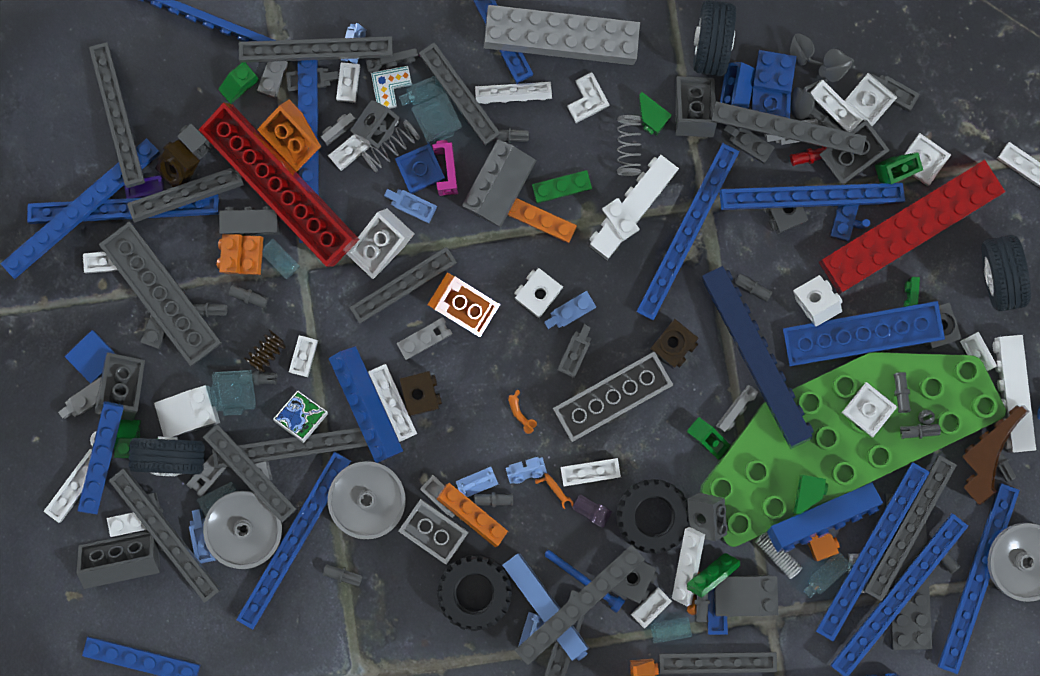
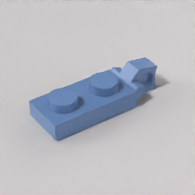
M387 189L384 197L392 200L391 205L396 209L428 224L437 209L436 205L404 190L398 189L397 193Z
M585 291L551 312L552 318L545 321L544 324L547 329L556 324L558 328L564 327L592 311L596 306L588 292Z
M202 509L193 510V521H190L189 530L194 555L200 563L215 561L217 559L209 552L204 540L203 526L205 518L203 517Z

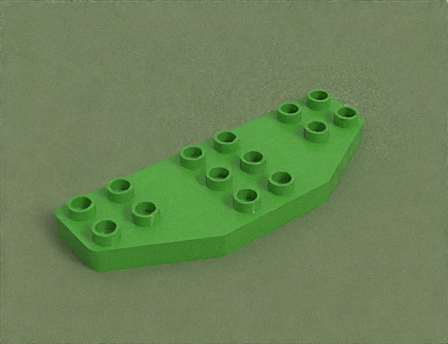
M870 352L792 389L795 395L794 402L796 405L801 406L805 414L802 416L806 423L809 422L814 431L811 440L790 449L766 402H764L702 483L700 493L725 498L727 535L722 537V540L725 544L736 547L766 533L771 526L798 515L793 512L800 475L826 479L828 484L827 494L823 495V499L807 509L810 510L999 421L1005 416L1006 409L983 362L976 356ZM895 373H906L907 387L910 389L909 402L911 411L908 413H898L897 396L894 395L896 390ZM866 382L897 406L874 437L869 436L841 413ZM928 409L934 413L935 420L932 424H939L941 429L939 436L922 437V439H919V437L901 439V426H917L920 423L918 415L922 410ZM931 414L923 417V420L925 421L931 418Z

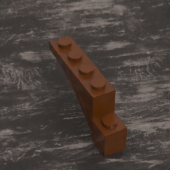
M1025 405L1021 407L1015 406L1009 411L1010 416L1004 420L1002 418L994 424L995 429L992 432L986 431L979 437L981 441L978 444H971L964 450L966 454L962 457L978 474L977 476L975 474L971 475L965 481L967 484L964 488L979 505L983 504L997 492L994 486L998 460L1011 432L1030 412Z

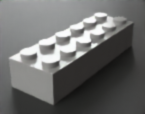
M652 352L554 407L553 411L572 443L672 387L673 383L656 353Z

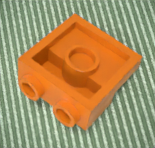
M222 234V239L218 242V247L221 250V257L217 259L219 272L224 274L261 275L264 237Z

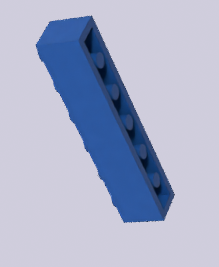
M356 346L340 351L328 358L375 462L379 463L403 452Z
M869 483L775 524L768 529L767 534L777 553L782 550L786 553L794 549V545L801 543V545L807 544L812 541L814 536L823 537L832 528H835V530L841 529L846 526L845 523L848 521L854 523L862 519V515L866 513L870 516L878 512V508L883 504V501L873 483Z

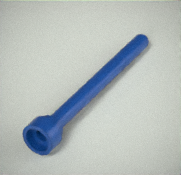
M550 550L545 552V557L585 586L591 582L589 578ZM609 593L603 598L611 606L610 609L616 613L625 602L620 596L614 595L613 597Z

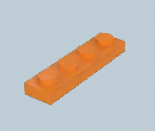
M516 198L507 215L566 243L570 242L577 225L518 198Z
M446 484L437 497L440 503L494 547L499 546L508 531L452 484Z

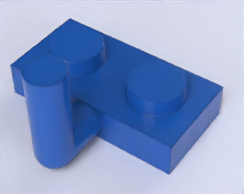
M842 205L837 207L830 237L848 242L853 227L865 229L870 225L868 219L863 221L855 220L859 205Z

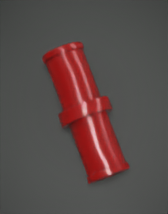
M823 147L814 150L810 148L806 149L805 152L790 154L792 166L804 163L812 164L814 161L822 159L819 154L827 148Z

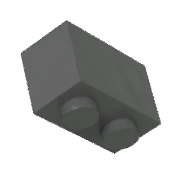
M192 124L189 126L185 125L179 131L180 134L177 137L199 159H202L213 148V145Z

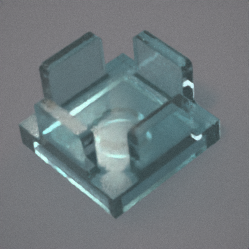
M443 93L411 108L428 144L435 140L441 141L454 135L455 131L462 128L447 93Z
M251 370L213 372V385L210 388L212 407L216 406V411H223V415L227 416L242 415L246 409H255L256 404Z

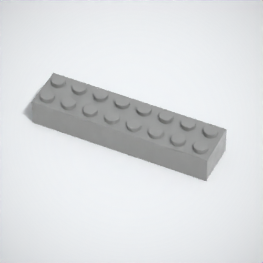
M488 5L484 48L634 65L637 60L640 22Z

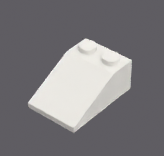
M384 209L376 213L358 238L360 240L346 254L374 279L406 246L414 233L389 209Z
M205 385L154 403L164 437H176L220 423L210 386Z

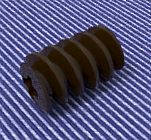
M270 329L271 336L264 335L266 342L259 340L261 348L254 346L253 348L256 353L249 352L248 354L251 359L244 358L261 372H265L263 365L270 366L268 359L275 360L273 353L281 354L278 349L279 347L282 349L286 348L283 343L284 341Z

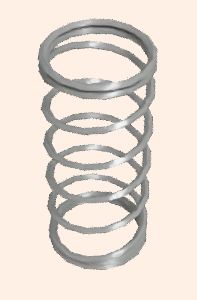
M623 115L617 118L618 122L624 124L619 126L617 131L625 134L619 136L617 141L626 144L617 148L618 152L626 154L617 159L619 163L625 164L617 169L618 175L635 176L641 174L640 169L623 168L641 166V164L619 161L620 158L627 156H641L639 153L632 154L619 151L620 148L625 146L642 145L640 143H626L619 140V138L625 136L641 135V133H626L619 130V128L624 126L641 125V123H638L642 119L640 116Z
M405 119V121H403V124L409 136L399 127H395L396 133L402 144L393 135H391V137L394 140H396L405 150H407L397 129L400 130L412 143H415V141L411 134L416 138V140H419L420 136L413 128V126L409 123V121ZM390 138L389 142L391 143L393 149L387 143L383 142L396 156H398V152ZM382 144L381 148L385 153L386 157L377 148L371 146V150L378 163L366 152L361 153L365 161L369 164V166L375 173L378 171V169L373 164V162L379 168H382V165L379 159L377 158L373 148L377 152H379L388 162H390V158L388 157Z

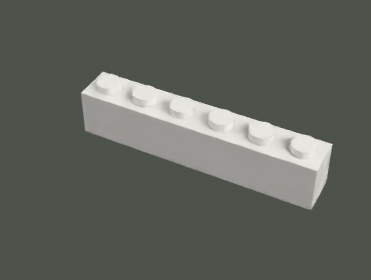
M662 155L658 159L654 157L648 164L650 169L646 173L642 172L636 180L639 183L635 188L631 186L624 195L627 198L622 204L636 224L679 169ZM606 217L601 224L603 226L599 233L595 231L589 239L591 241L589 247L608 260L623 240Z
M1023 335L994 338L993 351L997 356L995 370L999 373L997 388L999 392L1001 391V400L1006 409L1003 419H1007L1010 416L1009 411L1017 405L1019 407L1025 405L1030 411L1011 432L1004 444L1005 449H1008V453L1036 450Z

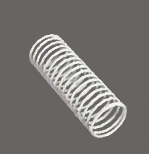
M767 532L764 533L763 536L760 535L755 540V543H758L764 536H766L758 544V546L761 545L760 548H762L770 540L769 538L766 542H764L769 537L767 535ZM771 541L762 549L764 550L765 548H767L764 551L765 553L767 552L766 555H768L775 548L773 547L772 549H770L773 546V544L770 545V543H772ZM776 549L768 557L773 559L778 554L775 553ZM784 550L773 560V562L777 560L775 562L777 566L782 564L779 568H782L781 571L785 569L783 573L787 572L786 575H788L789 579L796 576L802 569V566L795 562L796 560H793L789 553H784Z

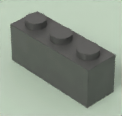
M270 206L263 207V210H255V207H244V210L227 207L225 211H219L221 235H280V217Z

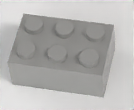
M423 499L419 500L398 531L446 565L469 533L468 530Z

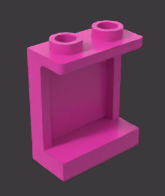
M447 140L437 141L436 144L432 145L435 155L445 154L448 181L437 182L439 196L458 194L452 142L448 143Z

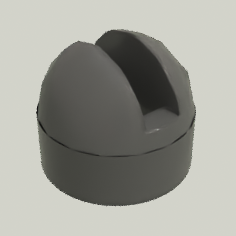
M922 410L918 415V420L923 425H930L934 422L935 415L931 410ZM931 414V418L925 421L923 420V417Z

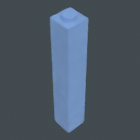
M516 554L503 564L505 570L544 623L561 609L521 554ZM573 625L557 639L571 660L577 658L580 661L588 654L586 651L589 649V646Z

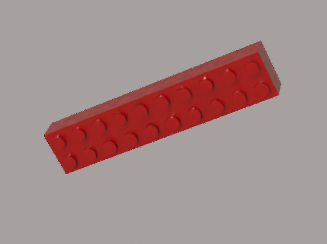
M223 102L199 128V131L326 267L335 266L360 240L233 104Z
M983 160L819 261V264L838 294H841L1005 193V190L986 160Z

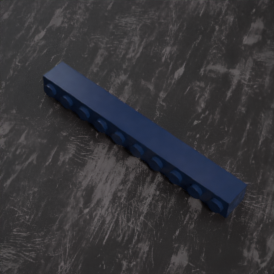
M721 266L703 275L702 281L789 448L797 447L812 439V433H814L812 426L809 422L806 423L802 417L805 415L800 405H796L793 400L795 398L794 392L785 385V375L782 371H778L775 366L777 364L776 358L773 354H769L766 339L760 337L758 333L760 329L757 322L751 320L749 316L751 312L748 305L742 303L740 299L742 295L739 288L733 286L731 282L733 277L730 271H725L724 267Z

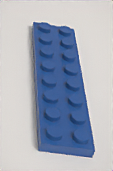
M938 301L828 320L816 327L811 323L783 328L790 367L945 340Z

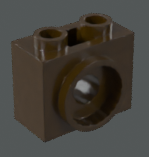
M180 139L173 143L169 142L163 147L164 152L159 156L155 169L172 187H176L190 181L200 160Z
M674 319L650 348V351L655 352L671 368L674 369L676 366L680 368L686 361L684 357L688 351L692 353L698 346L696 342L698 337ZM675 338L678 342L677 347H669L668 339Z
M427 371L400 378L410 417L440 409L439 405L442 404L440 393L436 394L434 386H437L435 374L431 375V372ZM416 389H420L423 392V396L419 400L413 398V392Z

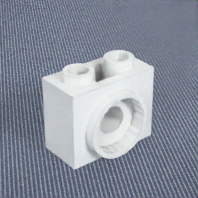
M538 268L536 271L532 270L526 278L529 281L525 286L520 285L514 294L517 295L515 300L540 318L563 289V286ZM543 290L546 296L543 299H537L535 292Z
M820 275L793 290L796 302L815 327L842 312L841 297L838 293H833L830 283L827 280L824 281Z

